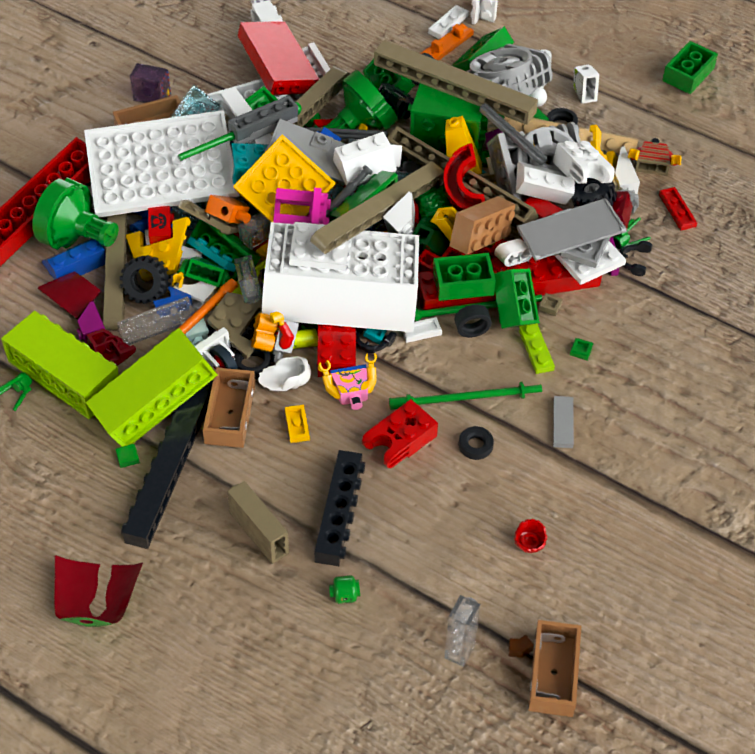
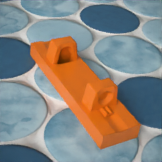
M463 23L460 25L456 24L452 27V31L441 39L432 41L431 46L421 53L430 54L435 60L439 61L472 37L474 30Z

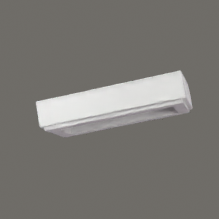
M437 317L416 321L414 322L413 332L402 331L406 343L440 336L442 335V329Z

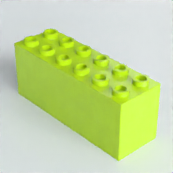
M35 310L1 338L7 360L10 364L26 373L34 381L89 420L94 416V413L86 402L119 376L118 366L114 362H109L101 353L93 351L85 342H80L72 333L65 332L59 324L52 323L44 314L41 315Z
M178 328L171 332L162 342L155 345L147 354L140 357L132 366L125 369L117 378L109 382L101 391L94 394L86 404L107 433L124 447L135 443L218 376V374L182 330Z

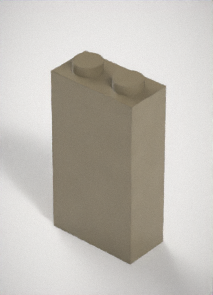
M245 481L232 486L227 491L230 514L271 564L289 554L288 531Z

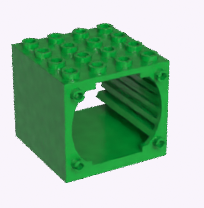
M421 83L419 84L414 103L409 104L408 111H411L410 134L446 156L445 128L447 119L459 116L464 117L479 156L485 140V133L487 132L488 119L479 111L480 106Z

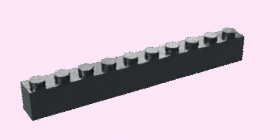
M213 380L180 405L177 410H174L172 422L165 430V438L159 443L158 454L151 461L150 472L145 474L144 485L137 492L135 505L130 508L129 519L122 526L121 534L124 537L125 544L149 549L206 416Z

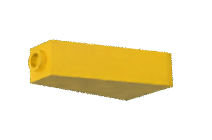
M459 116L447 119L445 128L447 156L451 158L456 150L472 143L476 167L470 170L476 174H482V161L464 117Z

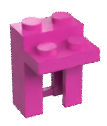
M314 187L313 192L277 188L273 222L285 224L305 222L327 225L329 217H326V210H330L331 199H328V193H321L322 188ZM280 204L310 206L309 217L280 214Z

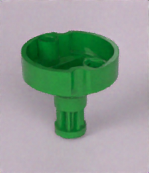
M354 70L342 81L344 85L345 107L337 113L338 116L321 128L356 129L360 124H365L370 128L386 131L398 121V117L376 87L362 73Z
M59 178L53 181L39 198L33 215V232L36 239L57 250L60 247H70L80 236L92 238L99 241L101 245L109 247L115 242L119 227L116 223L107 222L100 219L98 215L91 213L92 197L90 190L84 184L70 178L65 180Z

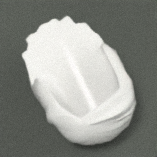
M303 357L281 358L276 362V365L263 369V372L259 373L258 381L259 384L268 388L269 391L297 389L309 381L311 368L307 359Z

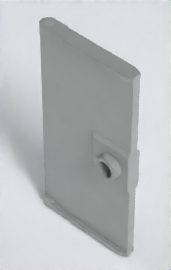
M279 119L264 152L283 134L332 180L345 184L333 162L335 148L346 145L345 143Z
M606 198L573 209H566L517 226L519 234L535 261L627 231L625 225Z

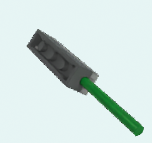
M288 95L228 120L227 134L178 154V159L180 161L227 141L245 144L274 132L279 119L290 123L297 122V116L301 113L302 107Z

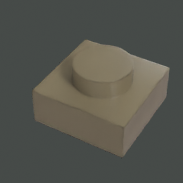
M546 293L538 310L556 316L563 299Z

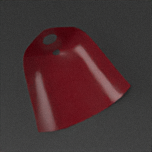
M55 555L54 609L56 617L86 627H100L118 623L125 614L143 562L132 565H111V577L107 585L105 597L106 609L99 617L95 618L89 606L97 592L98 572L101 564L79 562Z

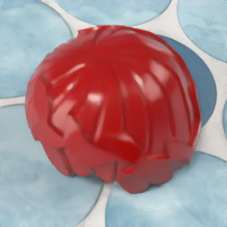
M535 519L522 521L515 532V544L523 552L535 553L540 551L546 545L547 534L545 526Z

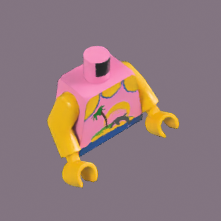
M368 353L366 354L367 368L366 364L330 370L329 374L328 370L331 367V363L326 360L327 369H323L320 362L318 370L324 375L322 378L326 391L335 399H338L342 405L351 404L353 410L362 408V402L368 400V394L373 391L377 381L376 367H374V363L377 360L375 353L373 361H369L367 358Z

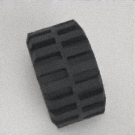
M147 255L127 262L124 265L125 268L121 270L123 275L120 276V280L123 281L120 286L125 288L123 293L125 295L128 294L130 300L135 299L136 303L143 302V304L161 298L167 292L166 288L170 286V282H168L170 275H167L169 270L167 267L164 268L163 265L165 263L163 261L159 262V258H152ZM140 269L148 270L153 276L154 283L150 290L143 289L137 282V274Z

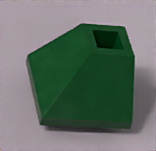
M425 215L416 226L412 235H419V251L423 252L426 249L441 257L449 247L450 241L436 224L430 222L432 218Z

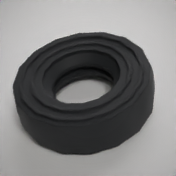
M473 426L463 430L459 436L458 445L460 452L465 457L480 460L490 455L493 450L494 439L487 429ZM479 438L483 441L484 445L480 448H473L469 445V440Z

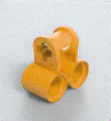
M259 312L253 325L255 329L253 338L250 339L252 341L251 347L271 352L275 343L274 334L278 323L273 324L270 315Z

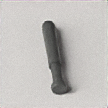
M364 165L361 173L352 182H349L331 201L330 210H326V217L330 219V212L335 207L341 206L343 201L357 189L358 184L368 174H372L373 171L368 166Z

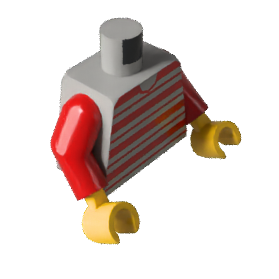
M277 311L270 314L272 323H278L274 334L275 343L271 356V362L273 363L283 358V354L292 353L299 323L284 320L283 314Z

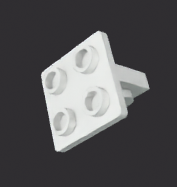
M472 0L471 5H473V9L470 15L472 24L475 25L479 18L494 23L498 0Z

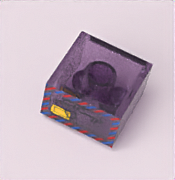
M136 63L130 74L133 101L148 103L171 96L168 69Z

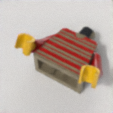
M653 138L650 142H643L642 147L637 149L630 148L627 158L637 160L635 172L667 176L670 165H681L682 156L673 155L669 151L667 144H662L659 139Z

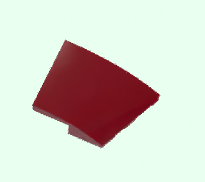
M75 271L37 288L77 320L88 304L94 301L101 293L100 289Z
M104 328L86 335L87 345L90 349L101 353L106 360L114 362L117 366L136 352L134 345L130 346L124 343L122 338L113 335Z

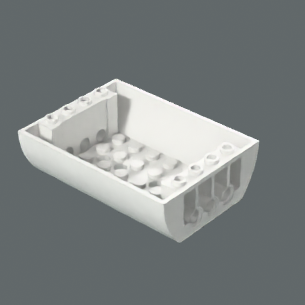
M271 222L264 272L262 313L270 315L277 311L283 314L284 320L290 322L413 332L418 291L419 235L364 230L349 240L346 271L289 265L294 224Z

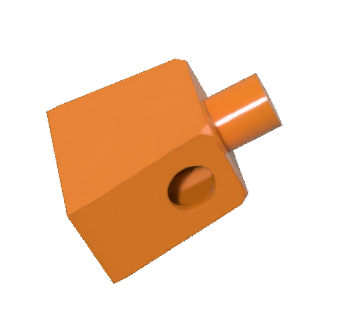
M210 195L205 209L206 213L229 223L247 224L250 221L249 206L233 197Z

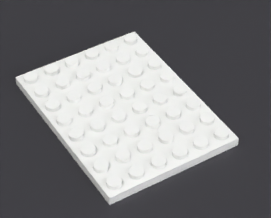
M224 110L84 130L94 209L98 217L145 211L148 208L160 206H178L181 200H190L193 203L205 202L209 200L210 195L240 196L233 188L235 184H232L234 163L230 141L182 161L177 156L180 153L227 134Z

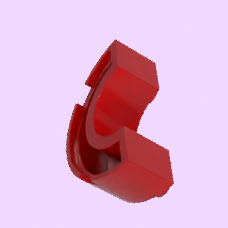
M472 143L456 150L446 163L444 169L446 196L451 205L459 212L485 201L484 194L470 192L462 181L465 173L469 169L476 167Z

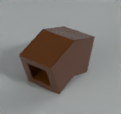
M527 635L519 639L510 638L508 657L522 658L533 651L534 644Z

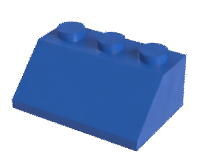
M90 239L44 259L42 263L54 280L74 271L82 276L105 265V249L99 241Z

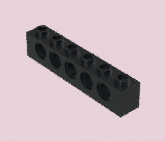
M338 451L314 551L315 563L339 567L341 559H345L346 547H344V543L349 541L350 529H348V526L353 524L354 520L352 508L357 506L358 501L356 490L361 489L362 478L359 477L360 473L364 474L366 462L362 461V453Z

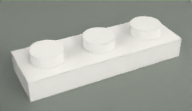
M455 5L428 29V34L441 39L452 31L454 25H459L467 18L469 11Z

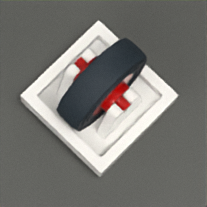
M224 327L195 346L214 371L216 368L238 369L234 353L230 349L229 332Z

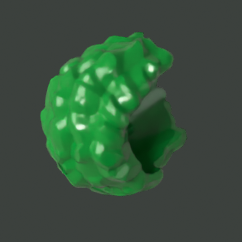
M436 185L415 199L420 218H423L425 215L433 218L438 208L452 207L446 196L444 185Z

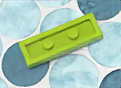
M538 324L520 326L519 333L535 373L554 371L555 365Z

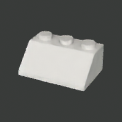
M384 132L337 147L334 150L333 162L346 186L361 173L364 165L368 166L373 172L371 175L368 174L360 184L369 182L371 176L378 174L381 170L394 173L397 171L392 147Z
M518 161L516 193L564 205L574 195L575 180L573 178H568L563 172Z
M410 191L383 216L389 233L413 234L415 230V205Z

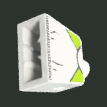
M591 65L575 67L573 87L580 102L583 104L597 101L599 73Z

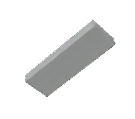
M554 396L553 447L573 448V397Z

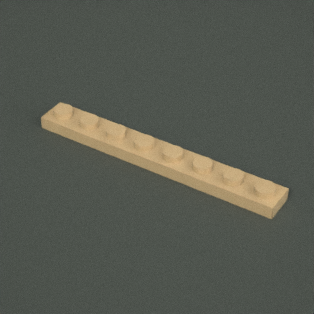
M504 116V119L518 132L523 131L525 134L538 128L553 125L556 127L562 124L532 118L528 125ZM579 127L580 141H593V133L590 132V129ZM602 132L600 150L614 151L620 154L621 147L625 146L627 153H629L630 148H637L638 139Z

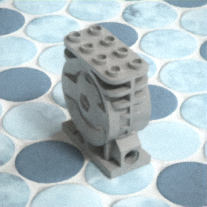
M506 44L504 47L476 57L470 63V70L466 71L528 96L537 87L551 82L553 75L550 57L546 52L513 44Z
M569 122L566 125L559 124L556 127L553 125L538 128L524 135L529 142L535 144V147L547 157L549 165L546 163L539 165L504 133L497 134L487 143L497 186L525 202L531 196L516 193L518 161L562 172L553 163L557 143H565V141L580 142L579 127L574 122Z

